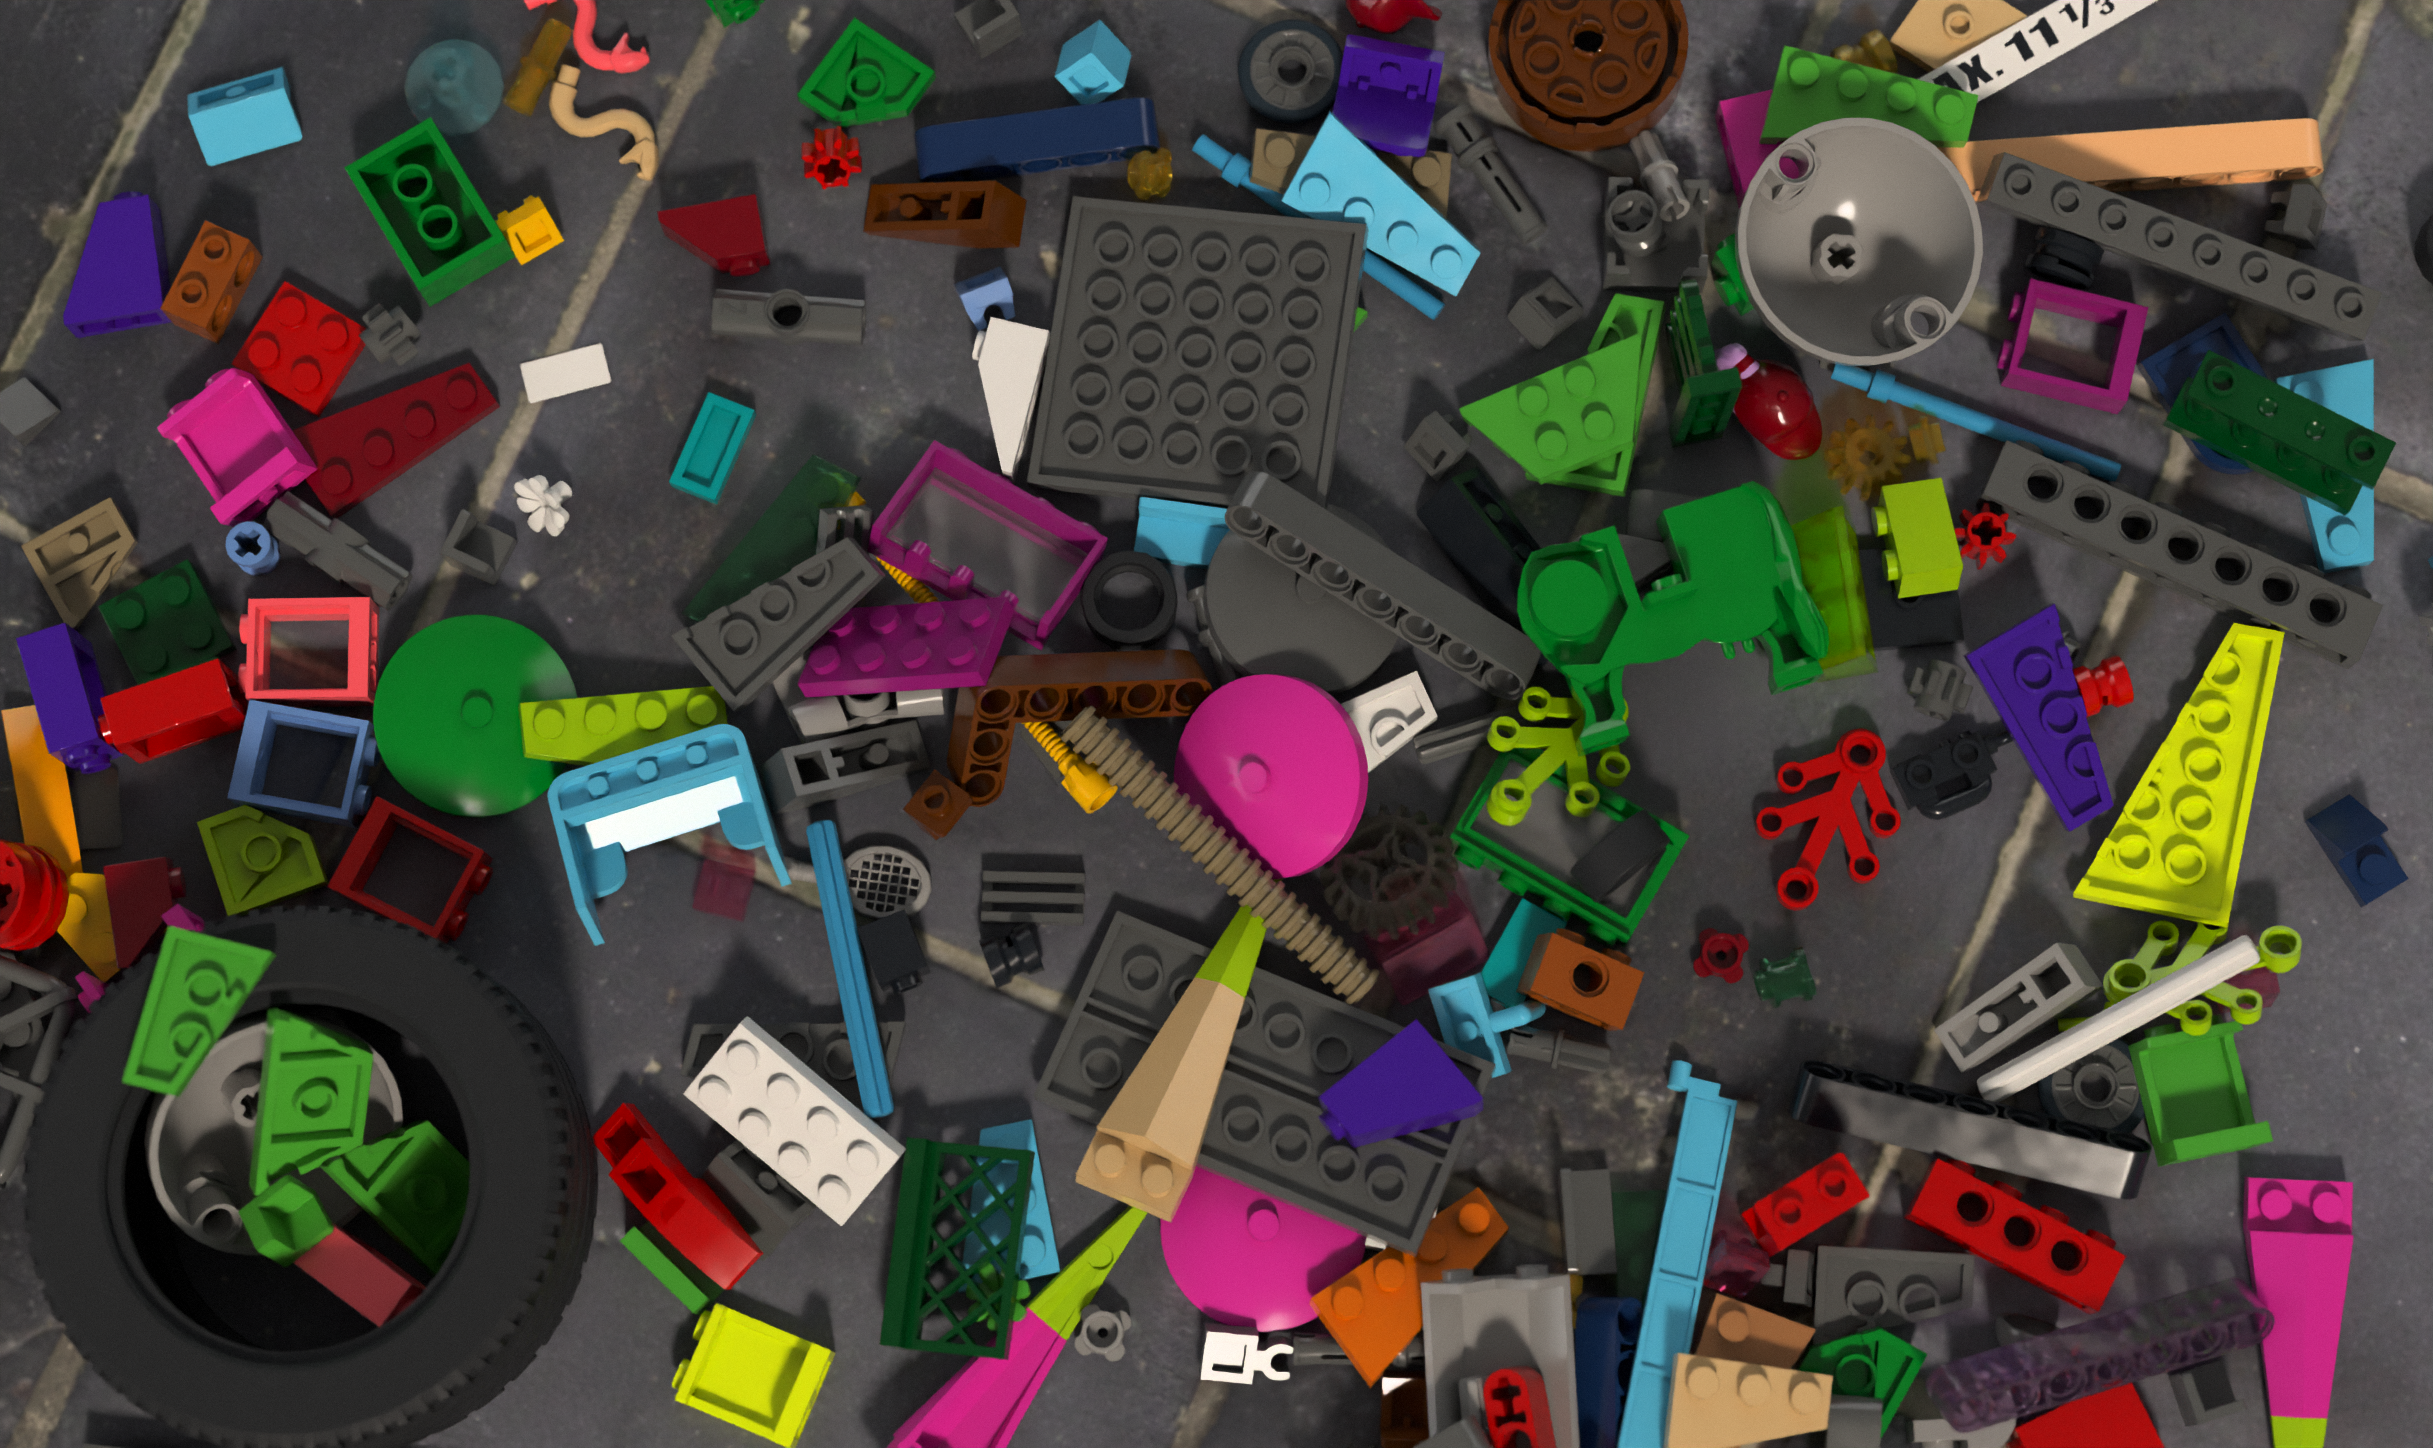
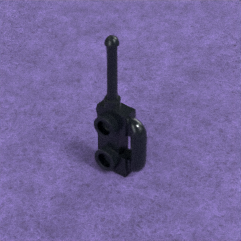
M1970 730L1958 735L1959 740L1951 743L1950 739L1939 743L1940 748L1922 756L1919 754L1898 763L1897 767L1893 768L1890 773L1908 811L1917 807L1919 812L1928 819L1940 820L1984 801L1991 793L1993 785L1990 775L1998 770L1991 755L1997 753L1999 747L2013 741L2008 731L2006 730L1994 736L1987 734L1982 737L1979 731L1971 734ZM1961 776L1964 777L1967 785L1970 784V786L1943 798H1937L1936 787Z

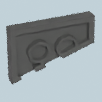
M1816 1244L1812 1328L1816 1329L1811 1337V1346L1876 1327L1886 1329L1972 1307L1975 1254Z

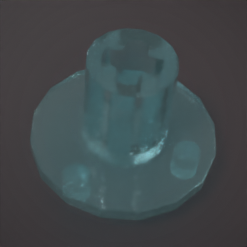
M455 39L435 43L420 53L409 68L405 83L407 103L417 120L421 123L431 117L441 134L451 136L474 132L488 123L501 106L504 91L501 69L490 53L473 42Z

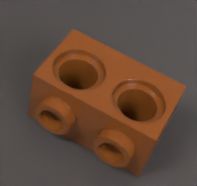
M205 220L160 309L174 325L219 344L263 258L249 239Z

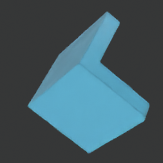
M1098 20L1064 43L1054 77L1081 105L1099 103L1124 86L1131 53L1101 20Z

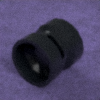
M1027 922L1013 927L1009 936L999 938L992 935L979 940L996 988L1011 983L1014 976L1019 975V973L1024 972L1031 976L1044 971Z

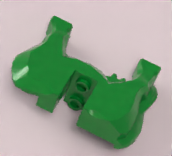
M1755 481L1743 483L1736 488L1663 510L1656 523L1674 575L1653 582L1651 584L1653 590L1644 594L1642 602L1615 525L1582 535L1579 541L1554 544L1531 552L1521 574L1517 593V614L1524 633L1540 652L1565 675L1570 693L1583 714V730L1575 744L1578 757L1621 744L1629 737L1630 733L1627 724L1623 720L1626 705L1622 695V676L1624 666L1647 664L1677 658L1700 641L1720 643L1724 656L1730 660L1735 658L1736 655L1732 642L1741 641L1744 651L1752 653L1755 650L1752 638L1756 637L1762 643L1768 656L1769 673L1767 683L1771 695L1814 683L1824 674L1818 660L1825 658L1828 653L1830 642L1828 627L1804 587L1801 561L1794 532L1781 503L1768 488Z

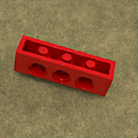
M1938 1158L1930 1163L1903 1218L2089 1315L2100 1311L2126 1257L2124 1254L2114 1250L2117 1243L2113 1239L2092 1229H2088L2085 1235L2067 1225L2070 1218L2065 1214L2046 1205H2041L2040 1209L2037 1210L2021 1202L2023 1194L2020 1191L1997 1180L1991 1186L1973 1177L1976 1169L1963 1161L1947 1158L1944 1162ZM1962 1194L1973 1195L1979 1200L1982 1213L1976 1222L1967 1221L1960 1216L1957 1210V1202ZM2009 1218L2019 1219L2026 1225L2028 1239L2023 1246H2015L2006 1239L2004 1226ZM2057 1242L2069 1245L2075 1254L2074 1265L2069 1271L2059 1269L2052 1261L2051 1251Z

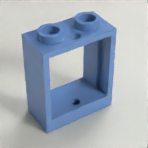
M249 700L227 798L238 807L247 805L259 811L357 828L360 815H367L371 803L372 788L367 786L370 767H376L381 757L375 739L374 726L367 720ZM277 725L356 739L341 808L262 794Z

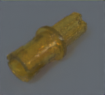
M550 19L545 23L529 56H522L520 58L522 66L512 87H510L506 97L503 99V103L522 115L532 116L544 88H546L550 79L555 80L557 76L553 69L572 34V30L568 26L554 19Z

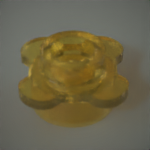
M1160 148L1157 153L1153 154L1150 151L1144 150L1137 153L1131 159L1127 178L1130 187L1135 191L1139 199L1147 200L1150 195L1155 194L1157 197L1163 198L1169 193L1173 172L1170 165L1172 156L1168 149Z

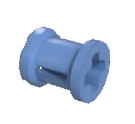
M245 521L239 523L230 530L226 537L225 547L228 555L244 572L252 576L271 573L281 560L279 543L262 525L256 522ZM250 543L262 548L257 555L245 550Z

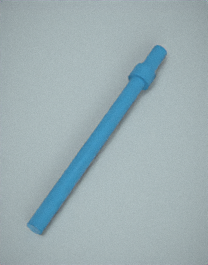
M1204 134L1196 141L1192 151L1223 172L1221 177L1236 188L1245 187L1287 217L1313 219L1282 202L1283 194L1249 182L1251 161L1240 153L1231 154ZM1366 249L1363 271L1434 321L1445 304Z
M1835 364L1830 377L1833 380L1866 391V397L1884 404L1888 399L2004 443L2006 440L2015 443L2017 440L2032 443L2043 450L2044 457L2061 464L2063 461L2080 464L2087 468L2091 475L2107 481H2116L2122 464L1897 382L1895 381V375L1876 369L1875 373L1856 366Z

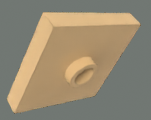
M1918 0L1891 38L1888 46L1930 73L2024 20L2027 15L2003 0Z

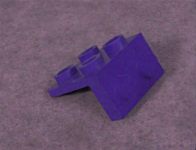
M1347 34L1332 113L1371 149L1392 152L1398 156H1424L1427 151L1445 52Z

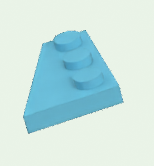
M1032 1119L981 1129L979 1146L1031 1150L1035 1152L1019 1281L1059 1274L1061 1268ZM977 1157V1162L981 1166L989 1158ZM1002 1160L987 1173V1176L1001 1194L1017 1182L1019 1161ZM980 1179L973 1185L970 1213L973 1217L995 1200ZM1014 1197L1008 1201L1012 1209L1014 1205ZM1000 1208L985 1220L980 1227L996 1246L1010 1234L1011 1219ZM974 1231L966 1236L963 1265L966 1269L989 1252ZM1008 1248L1001 1253L1005 1260H1007ZM994 1259L990 1263L998 1270L1000 1274L1002 1268ZM977 1273L973 1278L977 1283L982 1284L983 1281ZM967 1283L959 1288V1293L966 1292Z

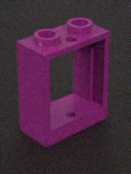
M2030 278L2022 293L2014 292L2010 303L2007 321L2013 322L2015 325L2011 340L2003 339L1997 358L1996 368L2004 370L2000 386L2118 414L2128 400L2149 307ZM2035 308L2117 328L2103 388L2021 368Z

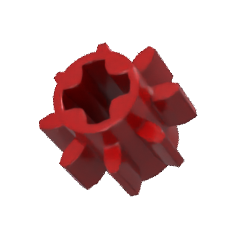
M841 126L822 131L816 128L813 144L802 143L801 159L805 161V178L815 177L822 184V189L824 190L828 187L840 185L848 187L851 172H862V157L858 155L860 153L858 137L849 139L842 132Z
M1984 503L1979 514L1975 516L1970 511L1963 510L1959 519L1966 528L1954 529L1957 541H1960L1961 559L1968 556L1976 560V567L1979 570L1982 569L1986 560L1991 556L1996 562L2001 564L2007 555L2000 544L2009 545L2016 539V534L2006 532L2004 523L2007 521L2009 514L2004 513L1997 516L1990 513L1988 503ZM1979 527L1985 529L1986 537L1992 538L1988 545H1982L1980 536L1974 535Z

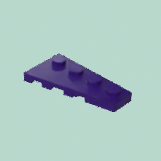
M2050 604L1963 656L2066 831L2070 832L2113 807L2114 804L2096 743L2092 739L2086 718L2087 712L2084 701L2079 694L2072 670L2073 663L2068 646L2065 645L2060 629L2057 608L2055 604Z

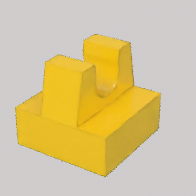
M532 195L523 200L524 205L510 213L504 210L497 214L498 220L495 221L521 265L564 241L539 196L536 198Z

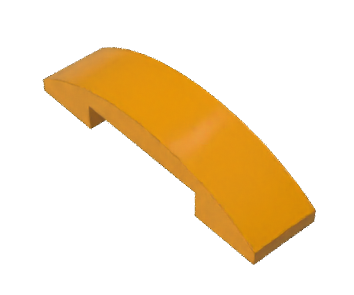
M35 705L1 710L24 844L41 847L55 857L65 872L67 879L76 872L83 873L65 764L49 754Z

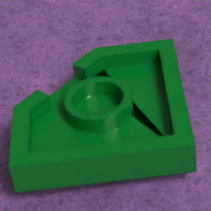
M854 17L799 91L797 98L800 103L834 126H841L843 128L907 117L935 80L936 75L934 70Z
M1876 1327L1809 1346L1795 1370L1833 1376L1831 1394L1882 1398V1438L1928 1354L1885 1329Z

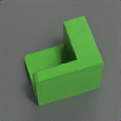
M291 1175L282 1177L238 1211L256 1250L285 1268L334 1230V1226L317 1192Z

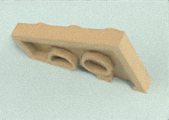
M1682 1353L1674 1354L1663 1448H1729L1827 1429L1833 1376Z

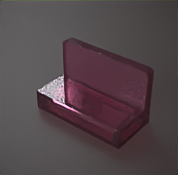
M1453 888L1363 937L1369 951L1385 972L1401 1005L1409 1004L1427 994L1428 989L1454 979L1488 960L1490 957L1471 912Z

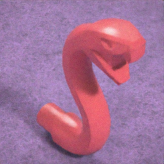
M524 0L528 10L545 3L550 5L557 1ZM573 0L578 9L573 30V43L579 57L588 65L599 70H614L616 73L622 74L636 72L650 62V56L644 47L641 48L640 52L632 51L628 47L629 35L626 32L612 51H603L596 47L592 38L597 18L596 0Z

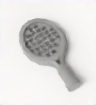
M870 845L852 852L843 860L848 886L850 880L857 881L856 887H849L853 910L860 916L876 921L905 909L908 916L911 917L927 904L932 892L931 876L923 862L909 851L891 845ZM882 855L881 861L874 860V856ZM885 855L892 856L891 862L884 861ZM784 857L791 881L801 880L817 883L812 862L799 861L793 857ZM895 857L902 859L901 864L894 863ZM863 861L870 862L869 869L862 868ZM873 863L880 864L879 871L872 870ZM883 864L891 865L890 872L882 871ZM893 866L901 867L900 874L892 873ZM903 867L911 868L910 875L902 874ZM851 870L859 871L858 878L850 877ZM862 871L869 872L868 879L861 878ZM872 873L879 874L878 881L871 880ZM882 874L889 875L888 882L881 881ZM892 876L899 877L898 884L891 883ZM902 877L909 878L908 885L901 884ZM912 879L919 880L918 887L911 886ZM860 881L867 882L866 889L859 888ZM870 883L877 884L876 890H869ZM880 884L887 885L886 892L879 891ZM890 886L897 887V892L889 893ZM900 887L907 888L906 895L899 894ZM910 889L917 890L916 897L909 896ZM858 891L865 892L864 899L857 898ZM868 893H874L875 900H867ZM878 894L886 895L885 902L877 901ZM888 896L896 897L895 904L887 903ZM899 897L906 898L905 905L898 904ZM866 904H874L873 910L866 908ZM877 904L884 905L883 912L876 911ZM887 906L894 907L893 912H886Z

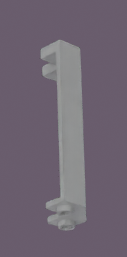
M1532 1264L1516 1266V1274L1473 1276V1269L1442 1270V1280L1422 1282L1421 1296L1430 1438L1462 1420L1458 1385L1461 1378L1471 1375L1489 1377L1497 1370L1520 1365L1535 1369L1543 1378L1556 1448H1580L1570 1274H1548V1265ZM1519 1385L1509 1386L1510 1396H1520ZM1525 1412L1512 1415L1513 1421L1526 1418ZM1521 1430L1518 1432L1516 1437L1517 1448H1531L1532 1443L1529 1436Z

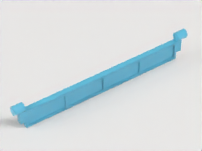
M1672 1061L1667 1084L1669 1089L1686 1092L1616 1448H1663L1673 1356L1677 1353L1688 1355L1690 1353L1738 1102L1719 1097L1721 1084L1690 1077L1692 1065L1685 1061Z

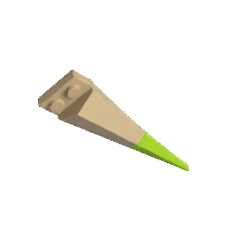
M1272 879V880H1273L1275 883H1277L1278 881H1282L1283 879ZM1248 905L1239 908L1098 1124L1097 1132L1076 1173V1183L1168 1222H1172L1193 1178L1226 1061L1267 929L1261 925L1263 919L1259 915L1256 918L1250 915L1252 909Z

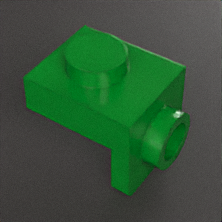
M1733 233L1717 245L1718 251L1715 252L1711 268L1718 277L1715 280V286L1721 299L1727 306L1734 304L1739 314L1743 316L1752 311L1754 307L1750 303L1740 280L1735 257V233Z

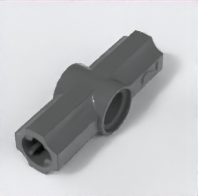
M716 289L711 314L712 332L714 335L776 339L780 343L789 346L799 345L804 341L863 346L867 305L865 300L803 296L798 291L792 289H783L775 293ZM793 308L802 312L800 320L792 326H783L777 323L778 316L786 309Z
M288 491L282 497L277 498L267 512L266 520L262 526L286 545L305 555L304 559L335 582L341 585L345 582L364 596L370 597L376 604L387 611L398 604L407 592L413 576L404 567L370 547L371 543L342 521L336 518L330 520Z

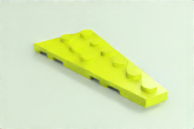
M2233 623L2206 668L2188 703L2186 702L2177 717L2172 730L2161 744L2127 801L2112 831L2098 850L2096 858L2073 892V898L2227 928L2285 632Z

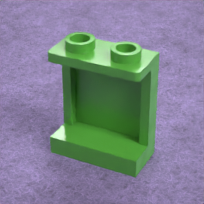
M2222 1014L2212 1015L2211 1028L2203 1035L2193 1036L2184 1031L2176 1032L2175 1024H2166L2144 1030L2146 1039L2128 1046L2158 1167L2250 1149L2273 1141L2269 1122L2255 1123L2234 1041V1034L2243 1030L2242 1024L2236 1021L2224 1023Z

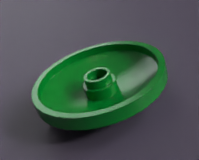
M456 616L431 624L417 632L396 651L388 662L379 680L374 699L373 726L375 739L382 760L390 774L409 795L420 803L438 812L455 817H497L521 809L536 800L549 789L551 783L561 775L567 763L524 757L518 710L519 704L577 698V694L570 673L562 659L544 639L533 631L511 620L495 616Z

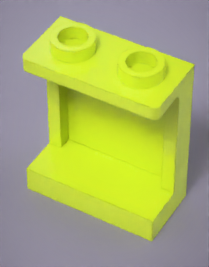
M719 1303L715 1304L712 1312L704 1310L693 1333V1339L699 1341L691 1361L686 1358L682 1360L672 1382V1387L678 1390L675 1401L715 1416L787 1448H796L836 1353Z

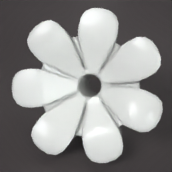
M536 475L529 480L523 479L516 482L514 489L521 495V497L517 498L519 508L523 512L532 513L528 518L529 527L538 533L546 526L547 531L552 536H558L569 520V513L561 507L562 503L572 497L569 485L564 481H559L552 487H549L547 479L542 475Z

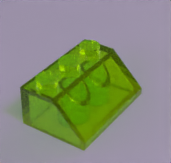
M1843 506L1834 507L1791 525L1801 561L1804 587L1817 606L1829 632L1830 642L1827 656L1818 660L1824 674L1817 682L1878 672L1856 527Z

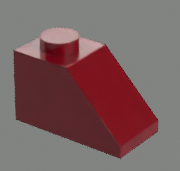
M756 194L657 211L658 220L665 236L720 273L730 272V275L736 277L748 276L759 272L761 266L771 265L761 207Z
M168 857L103 866L118 969L127 970L141 961V958L148 953L168 926L161 915L179 904L178 898L186 897L183 870L181 867L173 868V861Z

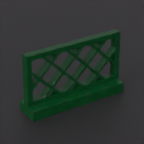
M907 1137L879 1345L898 1350L926 1351L1009 1360L1035 1152L1031 1150L936 1142L924 1138ZM945 1154L963 1156L974 1170L954 1189L950 1187L943 1177ZM974 1157L989 1159L980 1166ZM1002 1160L1019 1161L1017 1182L1001 1194L987 1176V1173ZM980 1179L995 1200L973 1217L959 1199V1196ZM941 1188L946 1194L942 1199H940ZM1014 1197V1205L1012 1209L1008 1201ZM953 1203L967 1224L945 1241L936 1229L937 1215ZM1002 1208L1011 1219L1010 1234L995 1246L980 1225ZM974 1231L989 1252L966 1269L952 1248ZM934 1240L939 1245L935 1251H933ZM1008 1248L1007 1260H1005L1001 1253ZM946 1255L960 1273V1276L939 1293L929 1280L930 1267L942 1256ZM995 1259L1005 1272L1004 1283L998 1291L988 1298L973 1277ZM967 1283L982 1304L960 1322L945 1300ZM927 1292H928V1293L930 1294V1296L932 1297V1299L926 1304V1298H927ZM999 1301H1001L1000 1313L995 1308ZM939 1306L953 1325V1328L938 1341L921 1340L924 1318ZM987 1311L998 1324L995 1347L978 1346L966 1330ZM960 1335L966 1344L950 1342Z

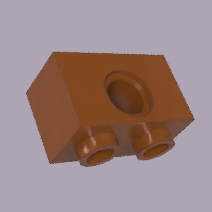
M1557 928L1556 933L1537 935L1516 992L1603 1030H1623L1645 972L1631 967L1632 959L1618 951L1603 948L1602 952L1599 953L1585 947L1586 939L1572 931ZM1578 964L1584 965L1590 973V984L1585 991L1580 990L1573 980V973Z

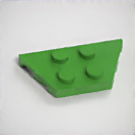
M1639 334L1633 335L1461 407L1459 410L1463 420L1468 425L1474 426L1492 441L1493 445L1508 458L1515 460L1527 474L1541 485L1633 447L1636 432V405L1638 404L1640 385L1638 381L1640 356L1643 349Z
M277 1008L268 1010L249 1185L254 1195H260L270 1187L269 1182L297 1168L300 1174L303 1175L321 1166L326 1159L333 1156H341L363 1145L374 1056L367 1043Z
M421 1119L369 1140L341 1156H333L326 1159L320 1167L434 1279L448 1258L462 1225L469 1194L470 1163L429 1121Z

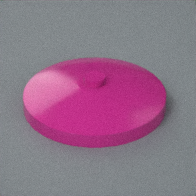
M1261 674L1242 677L1229 682L1209 695L1199 705L1186 724L1179 741L1174 766V782L1179 786L1176 790L1181 795L1187 793L1191 797L1188 802L1192 806L1199 804L1202 807L1200 813L1205 818L1208 815L1214 818L1212 824L1216 828L1223 826L1226 829L1224 835L1228 839L1234 837L1238 840L1236 846L1240 850L1246 848L1250 851L1247 857L1252 861L1258 859L1262 863L1259 867L1264 872L1270 870L1273 873L1271 879H1283L1299 876L1317 869L1331 860L1349 841L1361 819L1366 802L1368 764L1364 745L1356 725L1346 710L1332 695L1321 687L1298 677L1281 674Z
M1197 1166L1172 1222L1164 1219L1160 1220L1161 1244L1165 1261L1176 1285L1184 1296L1196 1308L1213 1320L1224 1325L1257 1328L1258 1333L1285 1331L1302 1326L1318 1318L1315 1311L1309 1305L1311 1298L1361 1265L1367 1238Z

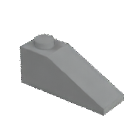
M2055 943L1935 1028L1934 1031L1961 1073H1965L2063 1017L2103 989V984L2077 945Z

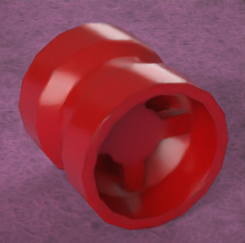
M2118 655L2102 659L2093 670L2085 666L2072 669L2079 694L2084 701L2087 712L2086 718L2099 714L2103 705H2112L2119 708L2133 703L2134 693L2131 679L2124 662Z

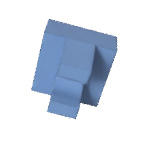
M1001 267L954 284L961 304L978 331L987 328L984 311L991 305L999 306L1006 320L1015 317L1012 297L1014 295L1008 278Z

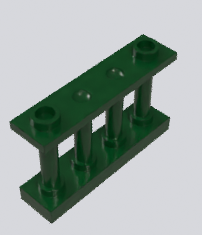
M2210 350L2207 351L2194 378L2187 377L2162 424L2345 516L2350 512L2362 486L2371 490L2375 487L2396 445V442Z

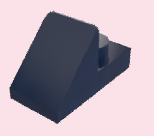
M2350 794L2305 821L2361 908L2408 880L2407 875L2380 836L2389 830L2386 824Z

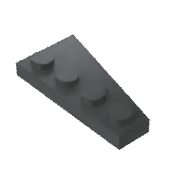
M905 1021L877 1023L890 1089L907 1025ZM809 1022L788 1024L756 1023L864 1113L845 1022L810 1024ZM693 1024L681 1075L695 1079L739 1024ZM883 1117L870 1118L872 1121L879 1123L883 1121Z

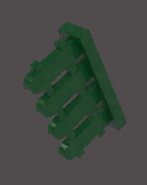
M1696 279L1679 282L1680 295L1674 297L1675 309L1670 310L1671 323L1665 325L1670 356L1680 394L1668 429L1673 448L1722 438L1742 389L1738 367L1718 371Z

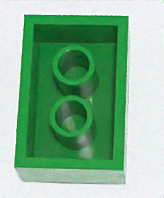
M431 117L344 167L429 307L516 257Z

